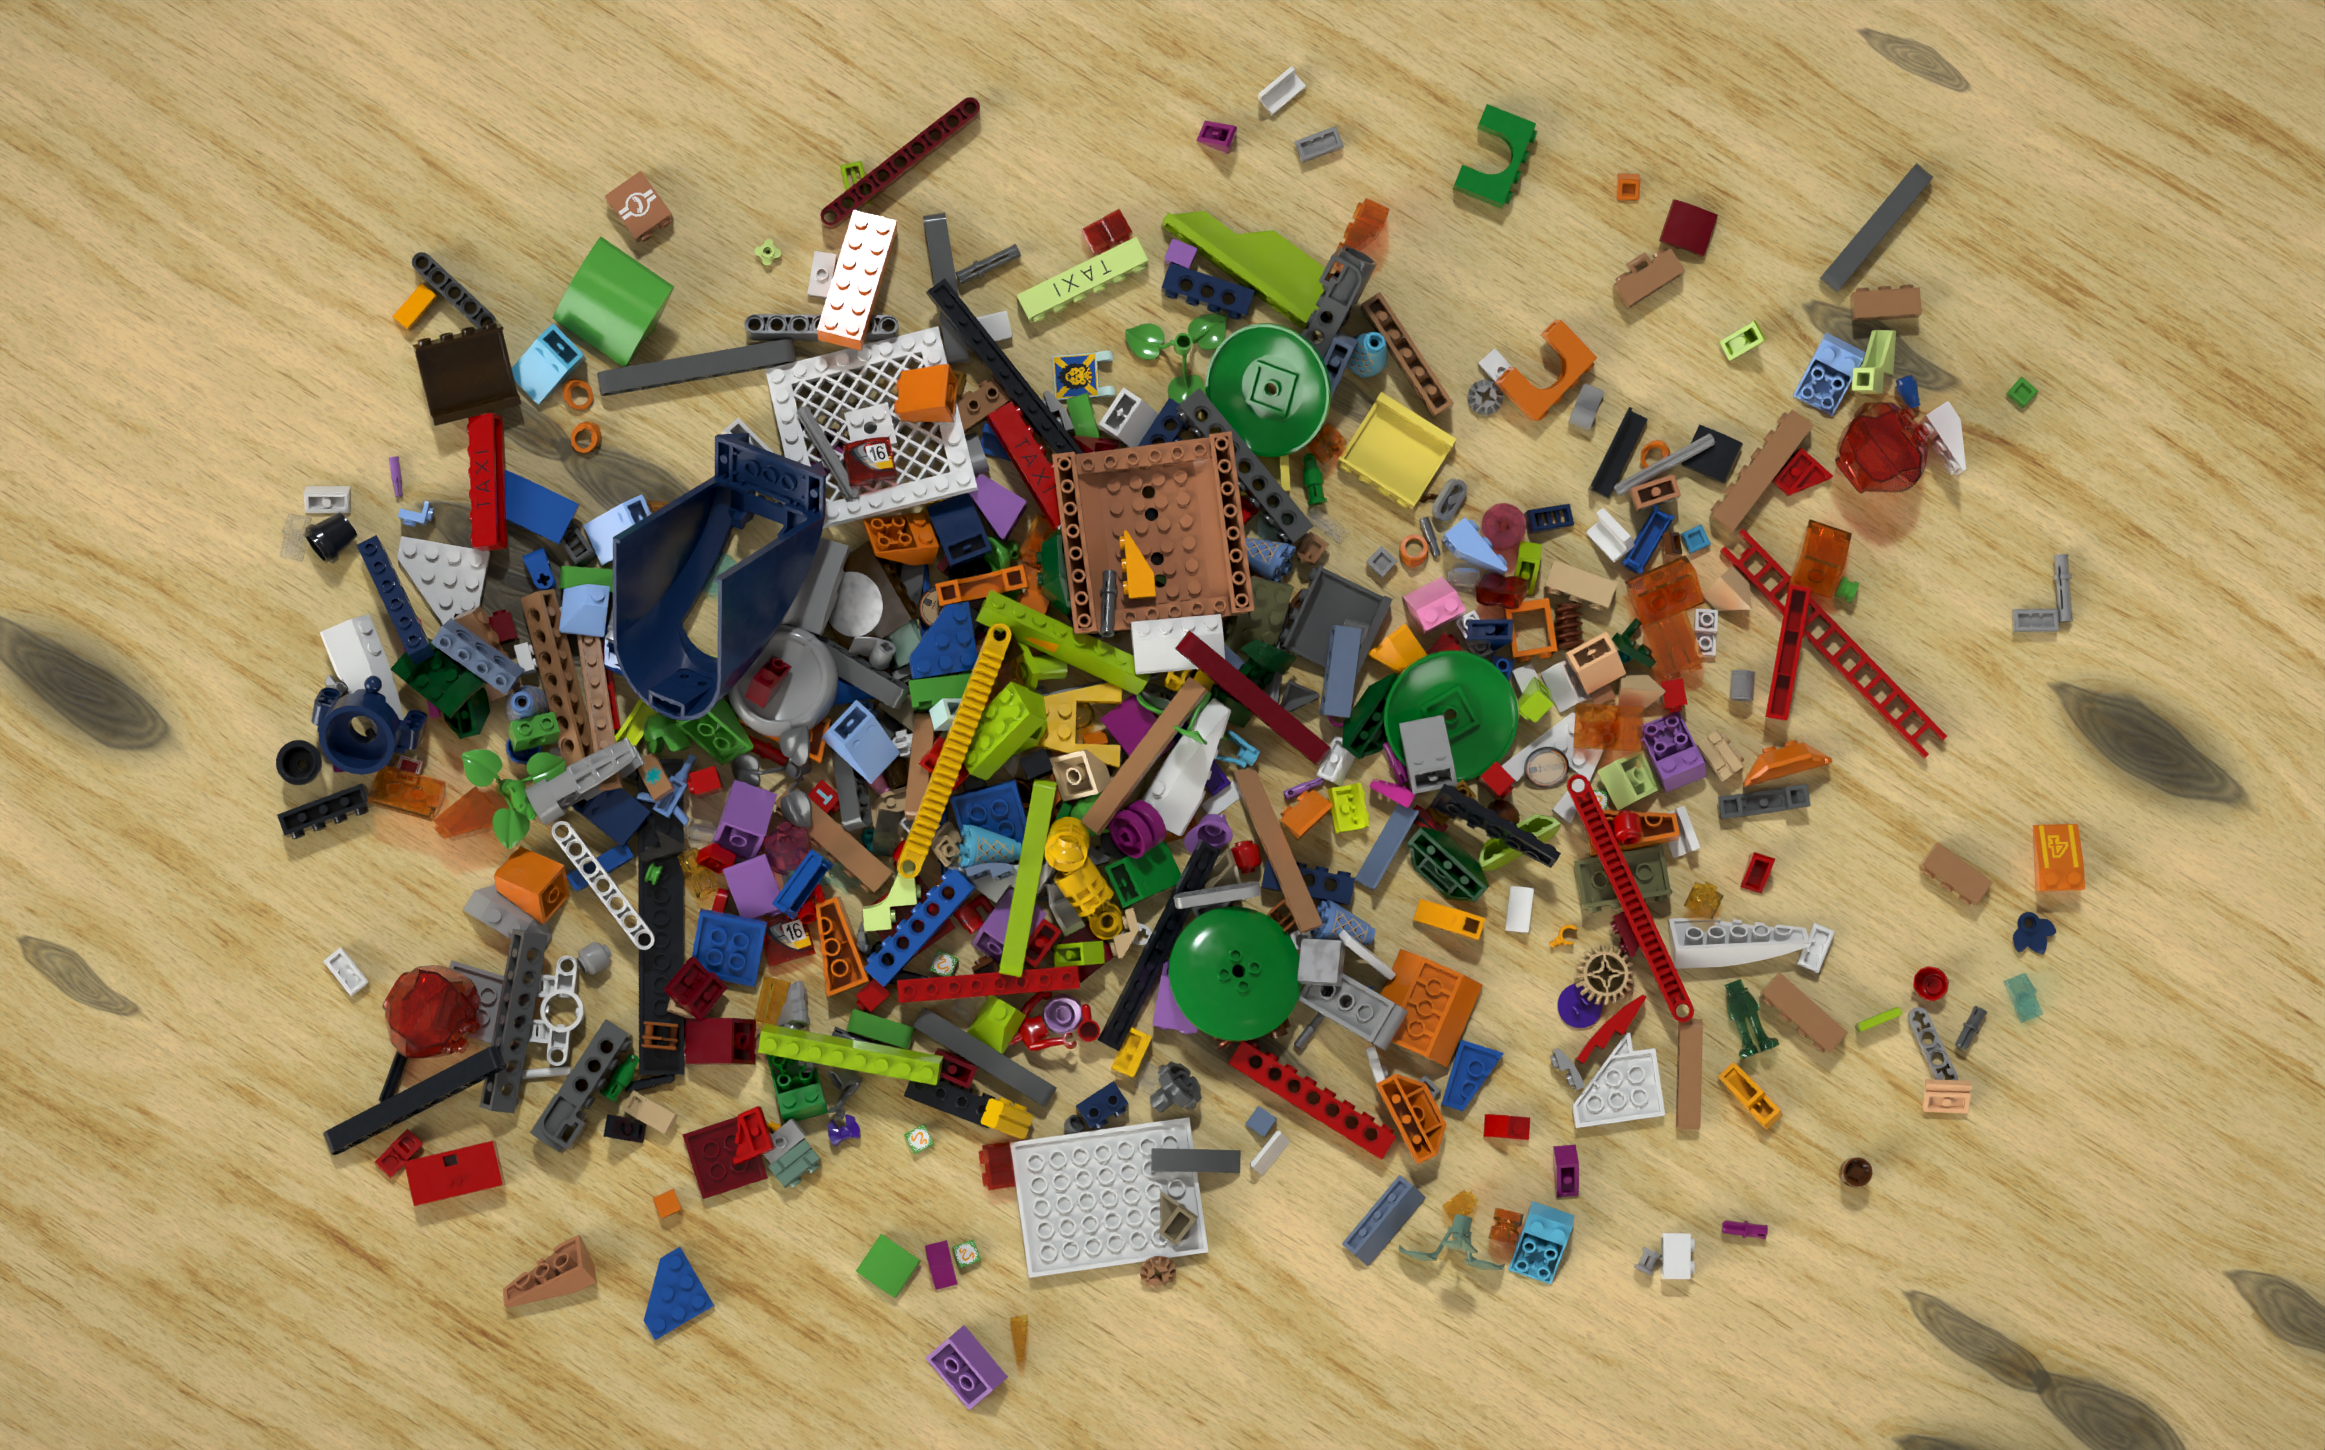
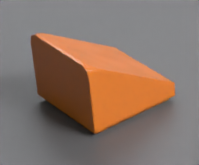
M1617 174V200H1639L1641 181L1639 174Z
M1104 730L1083 735L1085 744L1108 745V739Z
M674 1189L653 1198L661 1219L683 1210Z

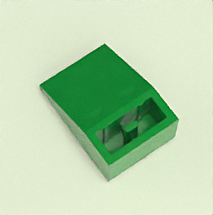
M1166 841L1151 848L1150 851L1140 858L1127 856L1104 867L1123 910L1175 886L1181 877L1179 868Z
M766 1054L784 1123H787L792 1118L797 1122L828 1113L817 1066H815L812 1072L803 1073L807 1066L806 1064L798 1065L799 1060ZM771 1064H773L774 1067H775L777 1070L780 1071L778 1074H777L776 1071L772 1068V1065H771Z

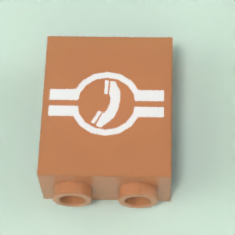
M641 171L605 195L606 201L615 210L637 243L649 240L653 236L652 232L658 228L664 229L672 222L671 219L674 218L671 211Z

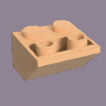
M1607 632L1574 648L1565 655L1586 695L1626 675L1618 652Z

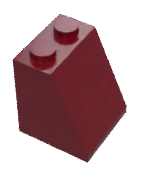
M686 1019L684 1029L686 1035L685 1064L756 1065L755 1019Z

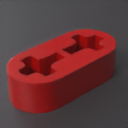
M718 889L711 911L725 912L730 890Z

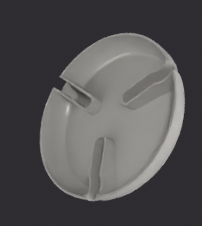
M780 625L760 656L727 693L728 699L738 717L751 729L761 734L781 737L784 731L802 726H808V730H810L825 718L835 701L838 690L836 663L826 645L820 642L814 634L795 626ZM774 655L792 666L773 699L763 709L745 698V694L752 678Z

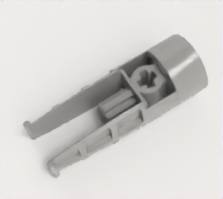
M626 737L623 741L605 747L566 767V772L548 781L547 778L540 780L526 788L525 792L544 825H548L566 814L565 809L584 798L588 801L603 792L600 791L599 784L616 772L620 771L621 778L623 779L640 765H645L636 746L631 745L628 737Z

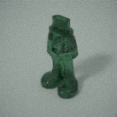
M1739 979L1724 985L1728 993L1725 997L1727 998L1730 1021H1735L1742 1040V1049L1739 1051L1740 1059H1745L1759 1053L1752 1041L1745 1018H1748L1752 1026L1760 1053L1779 1046L1777 1038H1770L1765 1033L1758 1016L1760 1007L1751 993L1747 991L1748 988H1744L1742 980Z

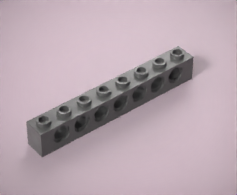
M1200 388L1176 407L1178 417L1192 427L1191 432L1197 439L1208 438L1210 429H1216L1219 433L1232 431L1239 490L1241 492L1245 491L1249 496L1248 501L1255 509L1259 508L1264 514L1262 516L1264 521L1269 526L1273 525L1278 531V538L1283 543L1292 545L1313 527V524ZM1195 412H1202L1205 415V421H1198L1195 417ZM1239 463L1247 466L1248 472L1246 474L1239 471ZM1254 480L1262 484L1261 491L1253 488L1252 482ZM1267 498H1273L1276 501V508H1270L1267 505ZM1282 515H1287L1290 518L1291 523L1289 526L1281 522Z
M513 929L491 1044V1046H498L508 1067L485 1079L480 1102L481 1108L496 1112H515V1107L518 1104L519 1086L522 1082L523 1064L526 1060L527 1043L531 1035L530 1027L535 1013L534 1006L539 992L538 984L543 970V957L547 948L548 935Z

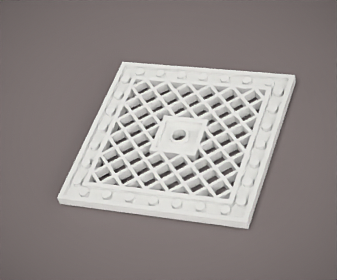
M938 326L865 344L862 351L849 348L765 369L785 457L810 467V460L815 463L822 460L823 467L830 470L823 457L819 459L813 456L817 447L808 435L807 430H802L801 422L797 415L796 400L803 403L801 407L807 406L816 410L813 415L816 421L821 414L830 418L825 426L819 424L825 435L827 434L834 438L831 443L833 449L839 441L847 445L842 454L836 450L834 451L842 464L845 461L852 465L848 474L857 486L856 488L859 493L862 489L868 492L849 500L840 485L837 487L830 483L834 477L830 470L826 477V488L834 490L835 493L830 500L826 498L823 529L978 490L957 401L954 422H932L934 426L930 432L921 428L925 422H918L915 425L912 422L901 421L899 416L895 414L894 404L889 409L888 402L883 403L886 398L894 402L898 400V397L890 392L897 384V380L900 379L901 371L910 370L907 367L912 360L920 364L918 368L947 364ZM905 359L902 365L896 362ZM883 365L880 370L875 368L876 366ZM890 365L899 369L894 377L885 373ZM862 370L859 375L853 373ZM868 371L876 374L872 383L863 379ZM840 376L837 381L832 379V377ZM847 376L855 380L850 388L842 384ZM881 378L890 382L885 390L877 386ZM818 381V383L815 386L810 384L812 382ZM825 381L833 385L829 393L820 390ZM860 383L868 387L864 395L855 392ZM803 387L811 390L807 399L799 395ZM838 389L846 392L842 401L833 397ZM873 390L881 394L876 403L868 399ZM817 394L825 398L820 406L812 403ZM851 396L860 400L855 408L847 405ZM830 401L838 405L833 414L825 410ZM865 403L870 406V407L862 408ZM843 409L849 411L844 413L846 421L838 417ZM892 418L895 419V420H897V421L899 422V424L897 425V427L895 428V430H894ZM834 422L843 425L838 434L830 430ZM875 425L877 430L873 434H868L865 432L866 427ZM904 425L913 429L908 438L900 434ZM939 427H940L942 439L939 438V437H937V436H935V433L937 432V430L939 429ZM847 429L849 432L850 441L843 437ZM917 433L926 436L921 445L913 441ZM896 438L904 442L900 450L894 448L898 446ZM805 440H807V441H809L810 443H812V445H811V447L809 448L808 451H807V447H806ZM931 440L939 444L935 452L926 448ZM869 443L863 447L864 452L867 454L866 446L885 443L886 450L896 455L892 460L893 467L886 470L894 469V472L901 476L896 483H893L887 479L892 471H886L881 476L875 473L874 469L870 467L868 469L861 465L859 461L848 458L850 450L859 445ZM909 445L918 449L913 458L904 454ZM944 448L947 459L940 456V453ZM922 453L931 457L926 465L917 461ZM901 458L909 462L904 471L896 467ZM936 460L944 464L940 472L931 469ZM914 465L922 469L918 478L909 474ZM857 469L865 473L861 481L852 477ZM927 473L933 475L932 477L924 478ZM870 476L879 480L874 489L865 485ZM906 478L912 481L902 484ZM883 484L889 486L888 488L881 489ZM840 494L846 497L844 499L837 500Z

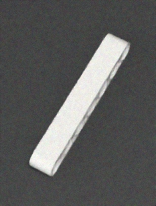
M566 821L555 823L552 827L554 839L633 943L642 950L651 948L655 942L654 933L575 829ZM559 825H565L569 830L568 835L564 838L559 837L556 833ZM573 843H579L582 846V853L578 856L570 852V846ZM587 861H593L596 865V870L592 874L584 871L583 866ZM600 879L609 881L610 888L608 891L602 892L598 889L597 883ZM614 897H620L623 900L624 905L620 910H616L611 906V900ZM628 915H633L637 918V925L633 928H629L625 924V918ZM642 933H647L651 937V942L647 946L641 945L638 941V937Z

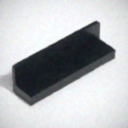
M1631 407L1627 409L1588 489L1609 499L1648 420L1631 411Z

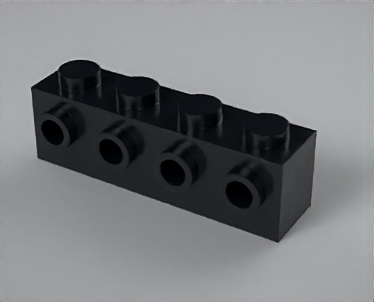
M361 783L277 814L284 836L292 837L295 840L305 836V832L311 829L316 832L327 828L326 824L334 821L335 824L348 820L347 816L355 813L356 816L369 812L368 808L373 807V803L366 785Z
M940 1077L937 1085L909 1081L904 1097L989 1129L988 1126L981 1124L980 1121L984 1112H986L985 1108L989 1099L995 1100L996 1097L985 1093L982 1096L973 1094L974 1089L970 1087L968 1089L963 1086L957 1088L952 1086V1081Z

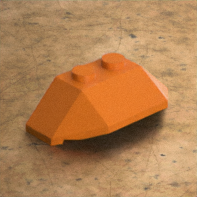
M1797 740L1784 743V748L1777 750L1775 746L1762 749L1763 753L1757 756L1742 783L1743 788L1832 763V758L1804 742L1798 744Z
M1394 1074L1376 1083L1381 1098L1416 1164L1418 1165L1438 1155L1446 1122L1427 1085L1399 1074Z

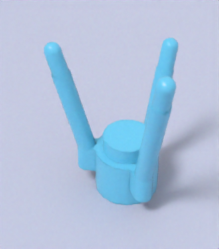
M1228 730L1229 740L1240 747L1236 755L1240 758L1235 759L1217 754L1216 759L1238 764L1245 768L1246 764L1252 766L1260 750L1248 744L1233 731Z

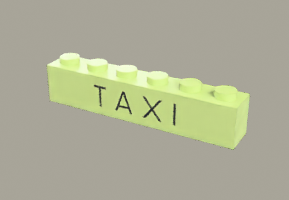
M1134 237L1018 294L1017 300L1028 322L1034 320L1037 323L1045 319L1047 313L1052 311L1058 313L1066 308V304L1072 301L1078 303L1086 299V294L1090 292L1099 293L1107 288V284L1111 282L1117 284L1125 280V275L1131 272L1137 274L1144 271L1146 265H1148V258L1138 238Z

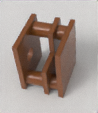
M1286 898L1267 913L1268 916H1271L1283 928L1284 932L1296 923L1295 920L1290 924L1286 922L1292 916V912L1283 918L1277 911L1283 904L1290 910Z
M644 1021L645 1035H642L644 1044L641 1047L678 1051L676 1043L679 1042L677 1032L680 1025ZM654 1026L669 1027V1038L653 1036ZM652 1040L668 1041V1046L652 1045Z

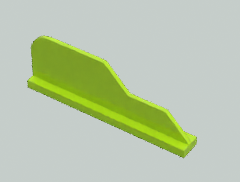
M1206 211L1180 214L1168 212L1161 224L1163 228L1182 242L1197 248V253L1242 286L1255 290L1254 294L1302 330L1307 327L1306 323L1311 313L1315 309H1319L1316 303L1324 292L1323 284L1319 282V279L1325 267L1274 230L1236 234Z

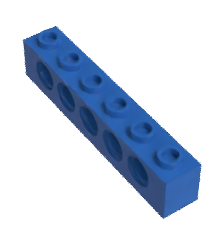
M955 868L953 871L949 869L941 877L943 882L938 887L934 885L926 894L928 899L923 904L919 902L911 910L913 915L908 921L903 919L896 927L898 932L893 937L889 935L881 943L883 948L879 953H872L865 961L868 965L864 969L883 987L888 986L978 887L959 868ZM948 886L952 887L955 891L952 899L946 898L944 890ZM932 903H936L940 908L936 916L932 915L929 911ZM916 920L923 921L925 927L922 932L915 930L914 923ZM902 936L907 937L909 940L907 949H903L899 945V940ZM887 953L894 956V963L891 966L884 962V956Z

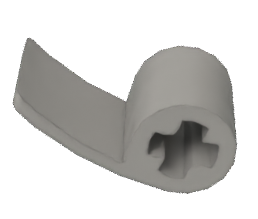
M1583 384L1568 423L1589 431L1604 391L1588 384Z
M975 432L966 435L965 438L974 475L990 471L978 434Z
M859 636L854 638L848 655L870 656L869 661L874 668L886 670L893 658L896 647L887 640Z

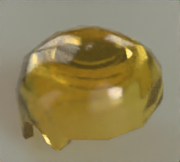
M1076 703V735L1087 734L1093 729L1096 721L1094 709L1089 703Z

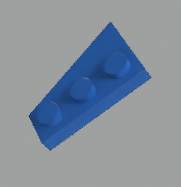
M1460 1040L1441 1105L1463 1111L1504 1053Z

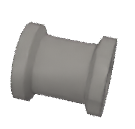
M1643 1247V1254L1634 1268L1652 1276V1270L1657 1259H1660L1662 1255Z

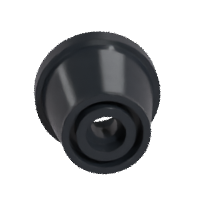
M340 512L315 525L310 524L306 527L307 533L305 534L308 543L315 553L325 563L330 562L332 564L339 560L341 553L358 537L351 523Z
M294 740L285 744L278 752L276 768L279 775L286 782L293 785H306L314 781L319 775L322 768V757L319 750L313 744L304 740ZM301 761L306 762V767L304 769L299 768V763Z

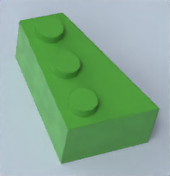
M972 670L960 671L959 675L953 676L947 673L937 675L936 678L923 677L909 680L911 702L914 711L930 710L942 698H962Z

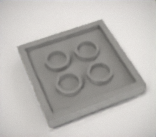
M451 960L431 1025L492 1044L504 976Z

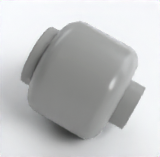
M592 942L579 950L577 962L585 974L595 975L610 966L609 957L612 954L606 944L602 946L599 942Z

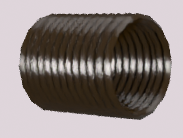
M1005 630L995 635V640L1002 641L1006 636ZM1012 630L1011 639L1002 660L1004 664L1009 663L1025 652Z
M898 755L883 771L891 790L904 787L908 783L909 771L903 757Z

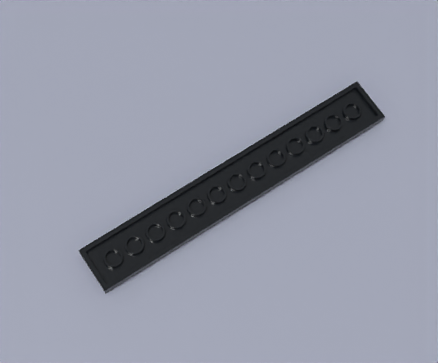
M659 759L669 779L671 776L674 777L684 765V759ZM638 772V794L640 792L650 794ZM684 794L682 795L679 803L677 804L683 812ZM638 800L639 803L652 812L638 829L639 915L655 935V942L651 948L647 950L639 949V1075H685V1017L667 1012L670 996L664 991L665 987L685 964L684 825L673 813L669 819L653 810L656 803ZM651 863H655L656 867H663L656 885H653L652 881H644ZM642 933L639 935V943L641 945L647 946L650 944L651 937L649 934ZM644 1021L680 1025L677 1032L679 1042L676 1043L678 1051L641 1047L644 1044V1039L642 1038V1035H645ZM654 1026L653 1036L669 1038V1027ZM652 1040V1045L668 1046V1041Z

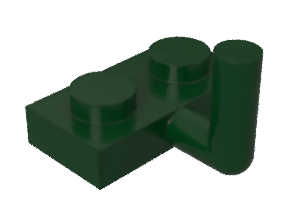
M1635 618L1622 634L1617 632L1612 640L1621 652L1651 669L1656 663L1651 655L1652 650L1644 644L1638 645L1631 637L1642 624L1639 619Z

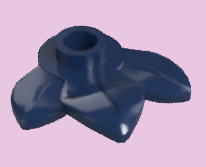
M2025 912L2018 918V929L2013 934V944L2017 952H2022L2029 947L2036 953L2044 954L2047 948L2046 936L2057 933L2055 926L2048 919H2039L2035 913ZM2026 919H2030L2032 921V926L2030 928L2025 926Z

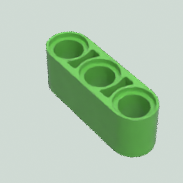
M561 566L559 589L564 590L579 585L593 584L610 586L609 594H613V569Z
M852 1009L846 1031L907 1050L915 1030L913 1027Z

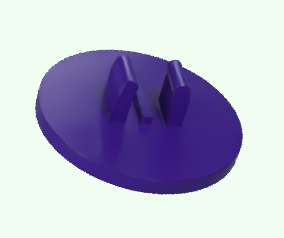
M1577 983L1566 987L1561 992L1557 1003L1558 1013L1561 1019L1569 1026L1585 1028L1594 1024L1600 1017L1603 1007L1602 999L1598 1005L1595 1004V996L1591 1001H1588L1589 993L1581 995L1580 992L1585 988L1583 986L1577 988Z

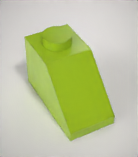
M1520 541L1511 592L1533 595L1541 561L1542 544Z
M1535 676L1531 679L1518 700L1520 709L1518 712L1526 720L1531 719L1536 723L1554 705L1551 690Z
M1103 941L1053 945L1055 967L1105 963Z

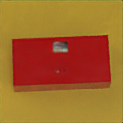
M496 1141L404 1161L414 1206L506 1185Z

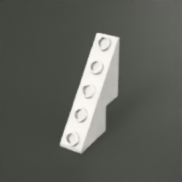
M1043 860L1036 897L1057 870L1052 868L1047 860ZM1018 861V865H1013V866L1016 868L1017 871H1018L1019 861ZM952 862L951 866L948 867L952 871L955 868H959L967 876L966 870L960 868V862ZM990 874L973 882L978 886L976 888L978 891L998 904L1009 888H1015L1017 874L996 881Z

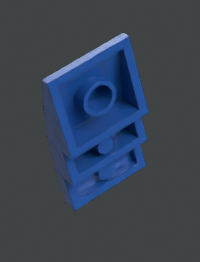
M504 469L506 520L560 545L580 505Z

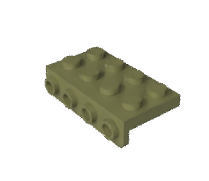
M1250 577L1255 611L1228 617L1223 626L1224 644L1243 661L1247 662L1250 657L1240 648L1255 639L1276 647L1294 589L1292 585Z
M1663 846L1622 853L1645 903L1646 899L1654 898L1655 902L1667 900L1668 895L1673 894L1670 888ZM1598 857L1574 861L1582 910L1588 909L1589 913L1602 911L1601 907L1609 905L1611 909L1622 908Z

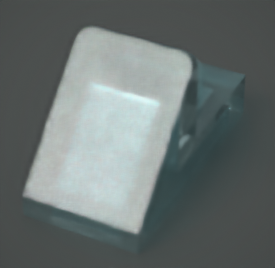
M2026 973L2004 981L2021 1023L2043 1014L2035 996L2037 991Z

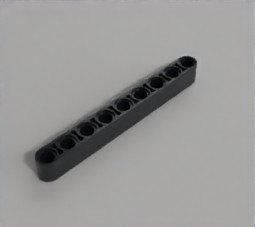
M498 1046L488 1047L328 1129L323 1133L331 1155L345 1152L504 1070L506 1064Z

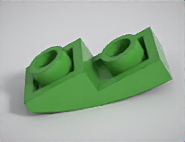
M1088 392L1068 398L1066 401L1076 436L1101 438V433L1094 417L1095 411Z

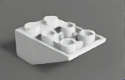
M1949 401L1927 414L1919 422L1921 425L1919 428L1926 438L1929 437L1933 442L1932 448L1938 456L1941 455L1945 460L1944 466L1951 475L1954 474L1955 477H1958L1966 470L1961 419Z

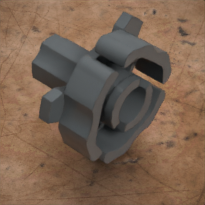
M1170 1061L1167 1065H1160L1158 1067V1074L1160 1076L1158 1080L1161 1088L1150 1096V1103L1153 1108L1159 1112H1164L1175 1103L1181 1108L1185 1106L1187 1109H1194L1196 1103L1202 1098L1200 1093L1201 1087L1196 1077L1192 1076L1190 1078V1070L1180 1063L1177 1064Z

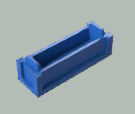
M1658 506L1653 508L1633 542L1635 546L1628 551L1621 563L1622 566L1639 576L1644 571L1645 566L1661 541L1662 533L1666 532L1675 517L1672 514L1669 516L1662 512Z
M626 843L624 847L620 845L615 846L597 857V860L609 874L636 857ZM593 861L583 866L584 871L588 874H592L596 870V865ZM569 869L570 874L567 875V878L576 892L589 886V883L578 869L574 872Z
M811 849L775 898L772 905L794 920L798 916V911L827 871L831 870L833 864Z

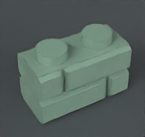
M803 1138L768 1167L785 1188L788 1186L794 1188L802 1181L800 1176L806 1172L811 1174L820 1167L818 1162L821 1161V1158L807 1140Z

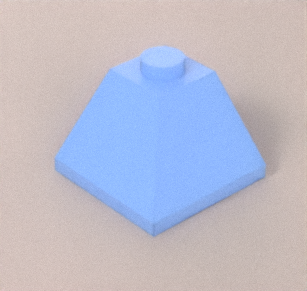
M584 584L564 589L559 632L604 638L610 586Z

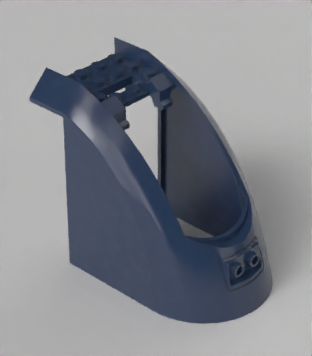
M749 433L718 434L715 436V476L613 537L614 651L626 681L638 697L653 710L666 717L682 721L695 720L706 715L736 685L768 645L794 602L818 548L824 525L826 505V473L822 460L810 467L749 444ZM756 492L777 499L786 504L783 505L781 502H771L769 500H766V498L763 495L756 496ZM754 514L783 524L777 539L715 577V582L718 583V658L702 652L687 636L683 623L691 613L714 572L732 528L744 529L745 524L753 519Z

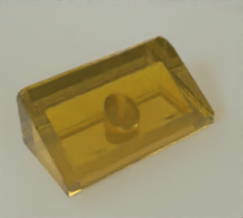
M764 977L754 1017L756 1021L777 1025L791 982Z

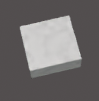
M1302 938L1297 981L1306 985L1341 987L1346 948L1344 942L1340 940Z

